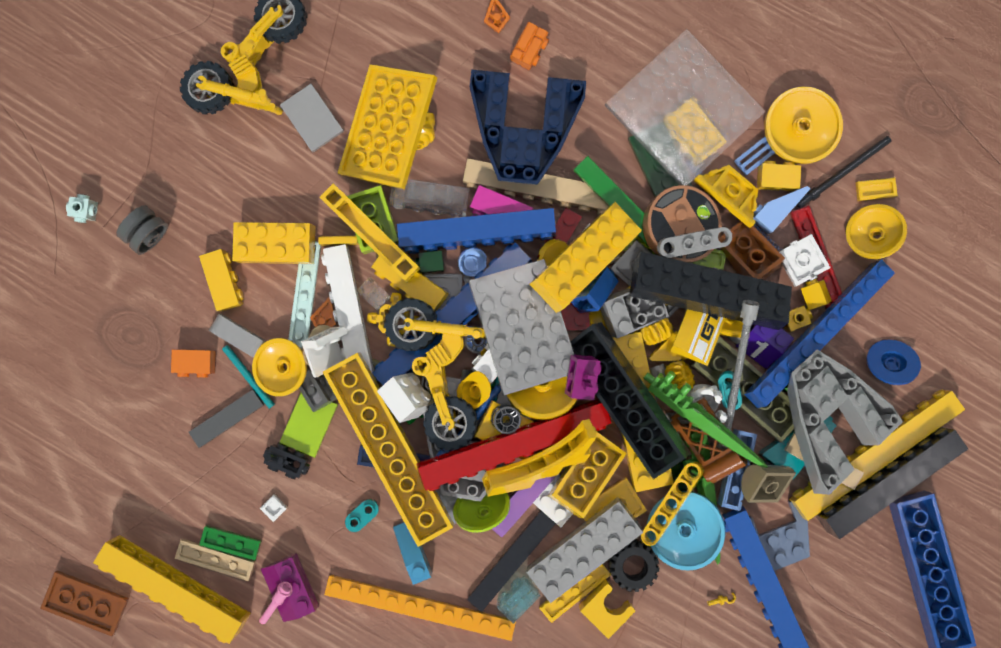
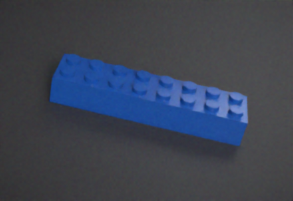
M554 208L397 224L399 248L408 252V254L419 253V250L422 249L427 250V252L438 251V248L455 250L457 246L471 248L476 247V244L494 246L495 242H503L504 245L514 244V240H522V243L533 242V238H541V241L552 240L553 236H556Z
M924 490L898 498L889 507L928 648H971L977 646L934 493Z

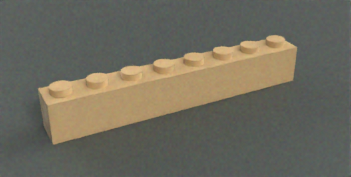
M467 158L463 184L469 189L477 190L480 185L495 192H504L505 196L515 197V195L523 196L522 199L534 201L535 198L541 200V203L552 205L553 202L559 203L560 207L563 208L574 206L579 207L578 210L583 212H590V210L598 211L597 214L599 215L609 207L585 182L547 174L543 176L538 185L498 181L491 163Z

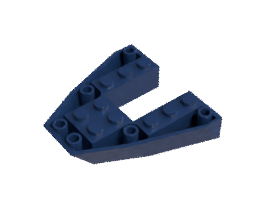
M471 69L469 87L484 147L498 181L538 185L561 151L583 104L586 81L548 77L543 130L505 126L510 73Z

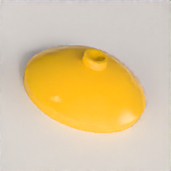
M874 204L861 208L850 218L846 227V239L850 248L856 254L868 259H881L894 254L904 244L907 236V224L903 215L895 208L883 204ZM875 235H881L878 239L874 238Z
M276 338L268 340L258 348L253 358L252 372L257 385L264 392L272 396H286L294 393L303 384L307 373V363L304 360L303 351L296 343L288 339Z

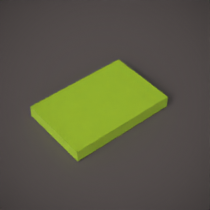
M301 393L279 443L315 458L338 404L332 402L313 412Z

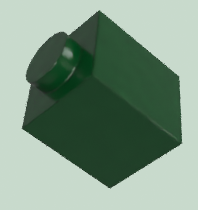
M442 251L419 253V258H416V264L420 267L422 274L445 271Z

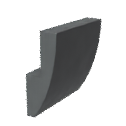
M308 369L305 380L299 390L311 410L316 412L337 400L324 374L319 377H313L311 369Z

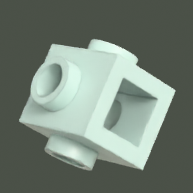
M77 194V198L69 197V201L66 204L67 216L74 218L75 222L86 223L87 220L95 221L98 202L90 200V196Z

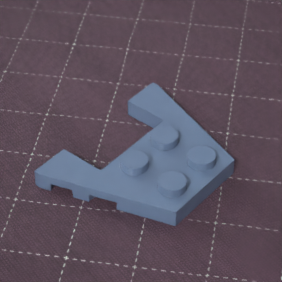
M788 501L795 520L762 534L758 533L753 518L750 516V520L774 571L810 557L808 521L802 518L791 501Z

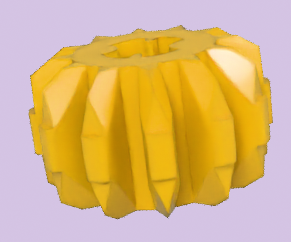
M668 318L640 329L642 338L647 345L660 343L670 338L674 333L673 326Z
M682 360L672 362L666 366V370H664L665 375L669 371H673L676 374L671 381L673 385L676 383L678 385L677 388L681 389L685 383H688L693 389L695 384L694 375L687 363L685 364Z

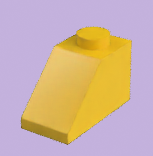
M674 331L672 336L664 340L647 359L649 361H680L681 359L684 361L686 357L671 352L678 332Z

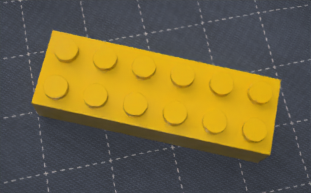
M614 202L529 285L557 313L565 309L642 230Z

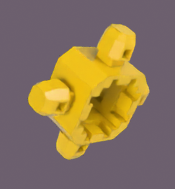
M401 293L391 294L390 302H392L393 306L396 302L402 300ZM383 305L380 308L379 315L377 312L368 313L367 322L373 324L379 322L378 328L382 333H385V316L387 310L392 305ZM410 311L404 313L406 318H410ZM402 328V330H399V332L401 333V335H404L406 330ZM387 337L388 346L396 347L390 342L389 337Z

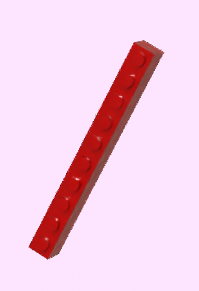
M596 399L571 408L560 417L549 420H537L520 426L511 434L501 433L416 463L422 486L425 491H434L439 489L440 485L458 482L459 478L465 476L473 477L484 469L486 471L493 470L498 464L512 463L515 461V458L531 456L534 454V451L540 449L544 451L568 436L582 420L590 419L596 431L606 428V425L612 424L609 413L601 401Z

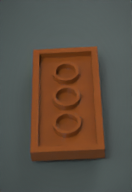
M56 571L53 574L40 609L106 635L114 636L129 598Z

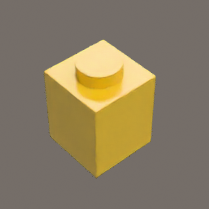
M817 279L805 282L806 286L801 288L808 310L832 302L824 280L818 282Z

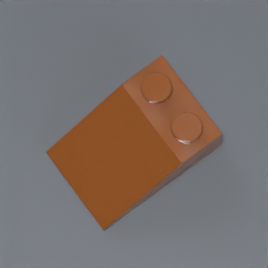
M742 221L730 229L732 233L731 243L728 246L721 247L737 274L765 280L777 271L785 260V257L754 226L749 228ZM723 234V235L720 237V239H719L720 242H723L724 239H726V238H725V237H726L725 234Z

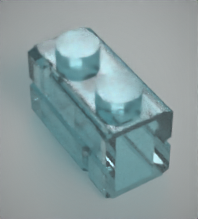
M525 576L521 579L516 578L510 585L512 588L507 593L504 591L497 598L498 610L513 624L541 596L539 590Z

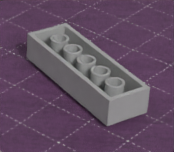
M617 497L587 522H584L528 565L526 573L547 600L552 603L643 533L642 526L619 497Z

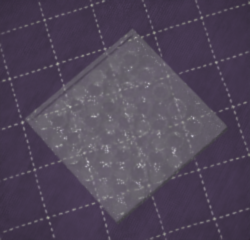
M687 29L605 104L608 110L680 185L685 186L694 180L766 112Z

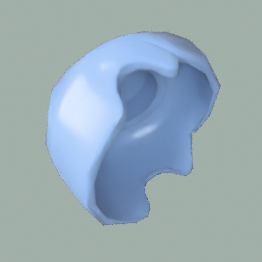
M471 247L465 249L458 258L459 270L466 276L475 277L478 272L484 271L487 267V255L479 248Z

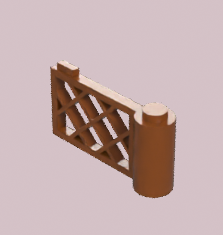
M704 397L697 401L720 422ZM678 413L671 417L673 420L671 424L677 432L680 431L704 470L703 476L707 482L710 481L714 484L748 465L746 458L731 449L716 448L718 442L716 440L714 441V446L703 444L704 435L708 434L700 429L693 428L691 422L689 426L682 425L678 420V417H680ZM691 431L702 434L700 443L691 440ZM702 448L713 450L711 458L707 460L701 455Z

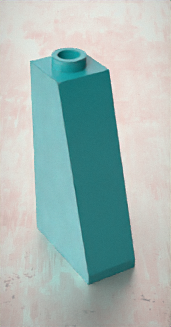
M831 416L823 421L830 433L837 426L832 422L834 419ZM793 429L782 443L773 441L761 449L759 454L774 465L791 467L796 472L795 478L805 464L804 461L784 451L791 436L795 433Z

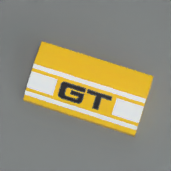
M687 309L671 352L708 366L726 318Z

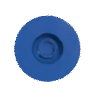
M897 340L879 341L869 349L867 354V365L872 374L888 384H908L916 379L921 369V362L917 353L907 344Z

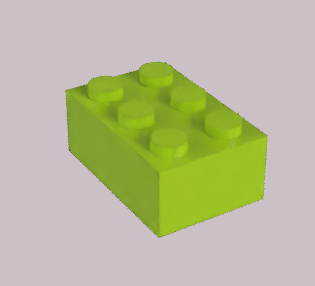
M381 185L347 196L395 244H399L398 233ZM355 233L361 252L364 255L374 252V250L357 233Z

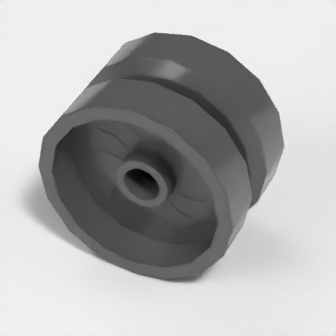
M143 205L133 210L121 222L116 231V236L124 243H129V247L135 253L142 255L151 250L163 238L168 229V224L160 217H155V213L148 206Z

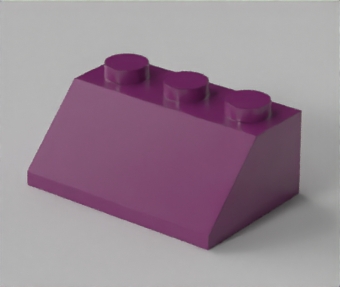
M297 553L261 568L272 596L276 593L277 586L280 583L289 582L292 585V594L286 597L283 604L277 607L283 622L299 619L315 612L319 607Z

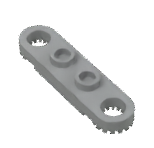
M718 227L667 237L658 242L657 251L662 257L671 258L721 248L731 243L732 233L726 227ZM721 231L726 236L723 242L718 240V234ZM667 242H669L672 247V250L669 253H665L664 251V245Z

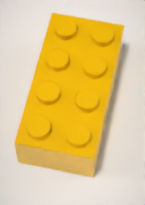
M234 222L232 261L238 263L314 264L316 226L310 223Z
M597 431V438L590 446L591 455L585 463L567 466L548 494L549 497L578 518H585L627 454Z

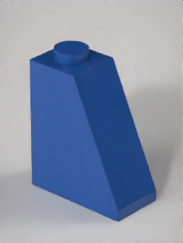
M605 267L571 301L579 313L599 311L619 282L615 277V273L608 267Z

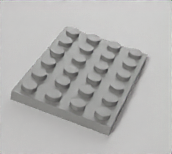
M545 259L469 280L503 396L568 376L570 357L574 355L561 311L556 313L529 285L547 267Z

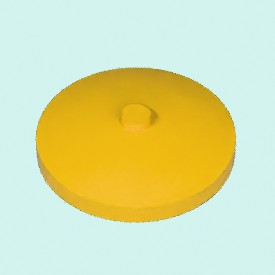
M796 87L782 93L770 105L765 116L764 131L769 146L779 157L795 164H811L825 158L836 148L842 136L843 119L838 105L828 94L812 87Z
M567 376L506 395L511 405L518 412L537 420H549L560 417L567 413L578 400L570 398L565 394Z

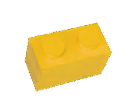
M764 161L763 164L758 166L757 189L793 192L800 189L801 166L795 165L793 162H784L782 165L776 164V161Z

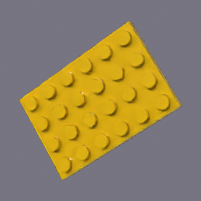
M369 65L338 174L405 190L437 77L431 74Z

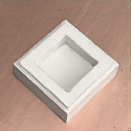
M274 494L260 509L274 522L288 507Z

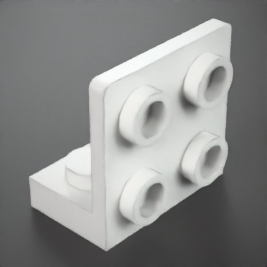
M345 326L331 327L301 341L313 377L323 375V371L344 360L338 341L341 340V336L347 334Z

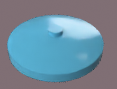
M691 492L662 538L655 545H652L651 548L660 560L673 568L696 570L705 567L718 556L725 542L726 529L722 514L708 498ZM664 498L658 501L651 510L647 524ZM669 499L668 505L671 508H676L677 502L674 499ZM658 515V521L661 524H666V518L663 515ZM653 531L647 532V536L649 539H656V535Z

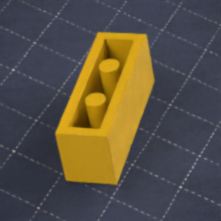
M219 249L199 256L216 311L223 312L243 305L244 295L242 290L238 289L236 283L238 276L235 271H232L230 253Z

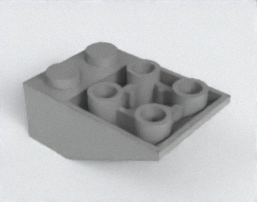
M629 288L609 295L600 310L609 334L612 337L620 338L669 317L665 304L629 296Z

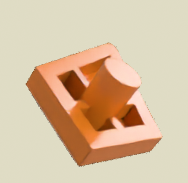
M491 0L484 23L500 33L510 20V16L498 0Z
M330 297L310 317L315 327L319 325L336 326L333 316V304L330 301Z

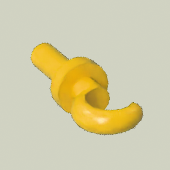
M731 593L733 599L728 601L726 596L719 595L718 599L707 601L708 606L718 603L724 605V602L732 604L735 602L736 596L734 593Z

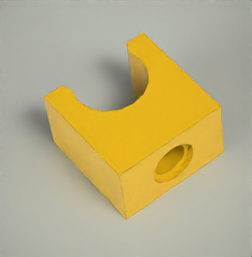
M606 579L579 604V609L609 639L635 612V609L628 600L617 609H609L604 605L605 597L613 589L610 582Z

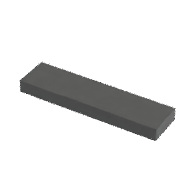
M253 389L188 433L198 448H201L263 407L264 404Z

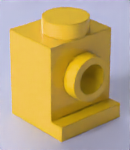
M805 306L791 309L789 323L784 326L785 331L792 332L811 324L810 319L813 318L811 311L805 308ZM798 314L801 318L800 322L796 319Z

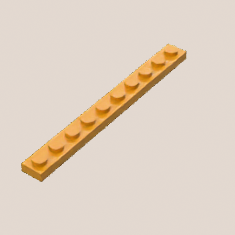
M329 575L324 594L512 641L516 624L514 619L334 575Z

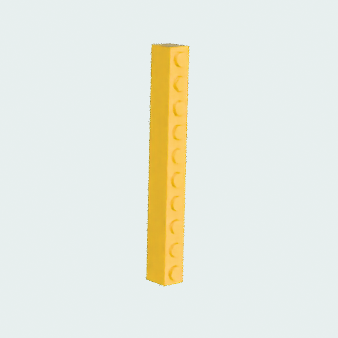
M938 390L932 395L933 398L919 403L916 410L905 413L901 417L903 422L880 445H860L855 449V453L851 456L847 455L846 457L851 465L864 473L858 485L963 412L965 408L953 391ZM809 481L807 487L796 490L789 500L796 507L802 518L809 521L853 489L841 483L830 495L814 494Z

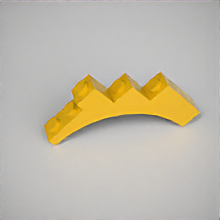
M590 419L582 420L568 436L546 450L519 462L486 471L482 481L487 496L531 488L537 479L557 476L565 466L585 463L591 455L590 446L597 438L596 429L592 426Z

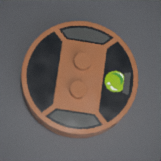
M685 185L674 186L658 194L649 203L643 216L644 237L648 246L658 256H661L657 251L658 242L663 238L722 227L721 216L714 201L703 191ZM669 242L665 243V253L671 252V244ZM714 249L671 257V259L694 263L709 255Z

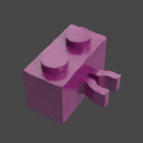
M571 355L565 394L573 399L594 400V396L598 391L597 378L601 372L600 361L593 356Z

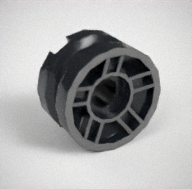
M501 404L492 411L491 423L499 432L511 434L519 428L521 417L519 412L512 406ZM504 416H508V418H510L509 420L503 422Z

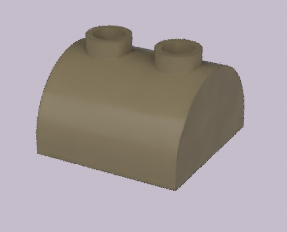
M749 465L742 476V493L748 503L778 502L796 472L786 465H767V468L759 465Z

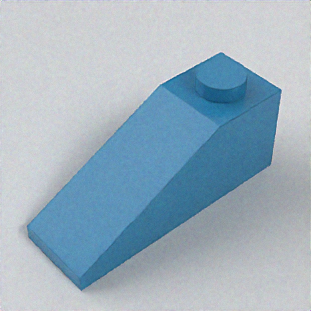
M405 522L393 526L412 584L414 585L431 578L433 572L422 545L417 546Z

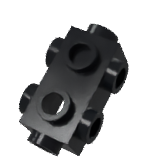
M279 442L277 445L273 444L267 447L263 454L265 459L263 464L268 465V469L275 472L280 470L285 473L286 477L294 480L296 478L299 479L302 475H306L310 468V464H308L309 459L305 457V453L295 450V452L289 451L288 446ZM294 461L300 463L298 468L294 466Z

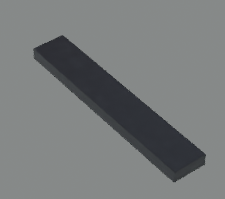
M540 511L469 595L467 600L482 612L556 523L543 511Z

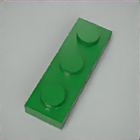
M206 525L204 526L199 545L256 560L262 540Z

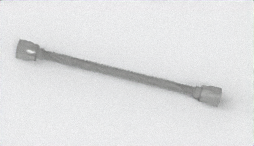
M744 300L742 303L740 317L743 318V327L726 412L727 419L724 423V426L730 431L733 424L750 328L753 320L756 321L759 309V303L752 300ZM717 443L716 448L727 449L723 444Z

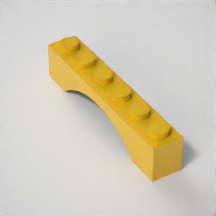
M334 183L319 197L405 282H408L420 270V267Z

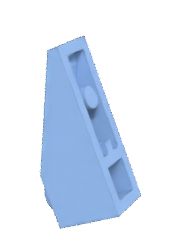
M807 186L767 202L764 205L759 204L753 216L755 224L767 234L772 233L810 188Z

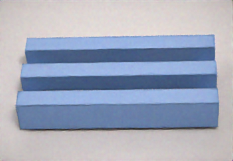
M764 137L734 162L746 176L775 152L769 146L766 137ZM761 144L765 146L756 154H754L751 158H749L746 162L741 164L740 161L743 158H745L748 154H750L753 150H755L758 146H760ZM764 151H769L767 155H765L762 159L756 162L748 170L745 169V166H747L750 162L756 159Z

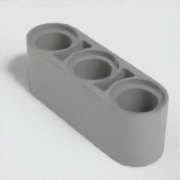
M220 313L209 328L210 332L252 357L255 356L258 348L266 342L258 335Z

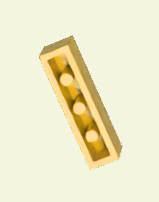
M378 256L371 267L376 270L374 274L383 280L387 278L391 281L389 285L398 291L402 289L406 292L405 296L407 298L426 302L433 308L434 312L441 307L449 295L448 292L419 271L408 282H405L380 256Z

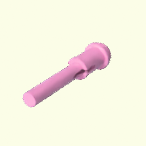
M282 582L277 586V591L272 596V602L259 619L261 624H266L278 605L283 604L286 597L292 594L293 589L289 582Z

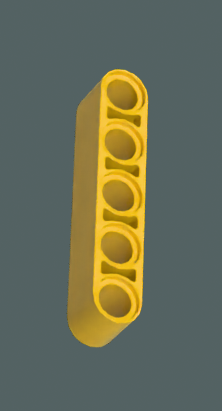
M690 462L683 468L641 534L644 544L652 546L662 538L703 475V467L699 462ZM690 466H695L698 469L697 476H692L689 473ZM680 482L687 485V492L679 490L678 485ZM669 499H674L677 502L676 508H671L668 505ZM658 515L665 516L666 524H661L658 521ZM648 531H653L655 533V540H651L648 538Z

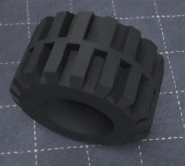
M634 539L609 559L610 573L614 581L622 589L626 588L630 592L631 590L639 592V589L642 588L644 591L647 589V585L652 586L654 584L653 579L657 580V572L660 569L658 558L651 547L644 544L641 540L637 541V539ZM632 555H638L644 559L643 569L635 575H629L623 571L624 561Z

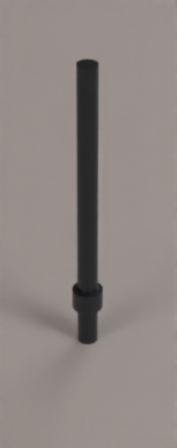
M886 136L818 187L810 189L807 195L797 203V206L802 208L811 200L815 201L821 196L822 192L891 143V138Z

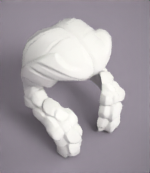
M697 384L687 394L688 397H694L693 402H697L704 397L714 412L723 399L722 393L716 385ZM718 410L715 413L721 423L726 422V413Z

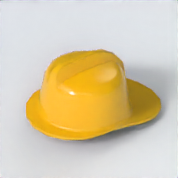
M480 371L472 372L461 381L457 388V397L470 403L473 410L486 402L491 393L489 380Z

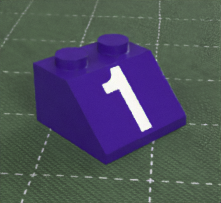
M752 324L746 347V355L767 369L785 352L794 338L783 329L776 330ZM740 342L735 345V347H737L738 349Z

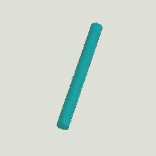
M229 345L223 347V352L269 409L272 408L275 403L257 385L252 374Z

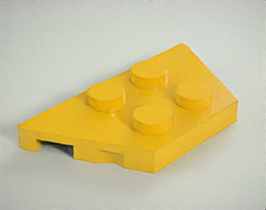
M730 165L724 166L719 170H712L705 175L700 174L693 180L746 226L751 228L755 224L753 216L757 208L756 198L758 197V189Z

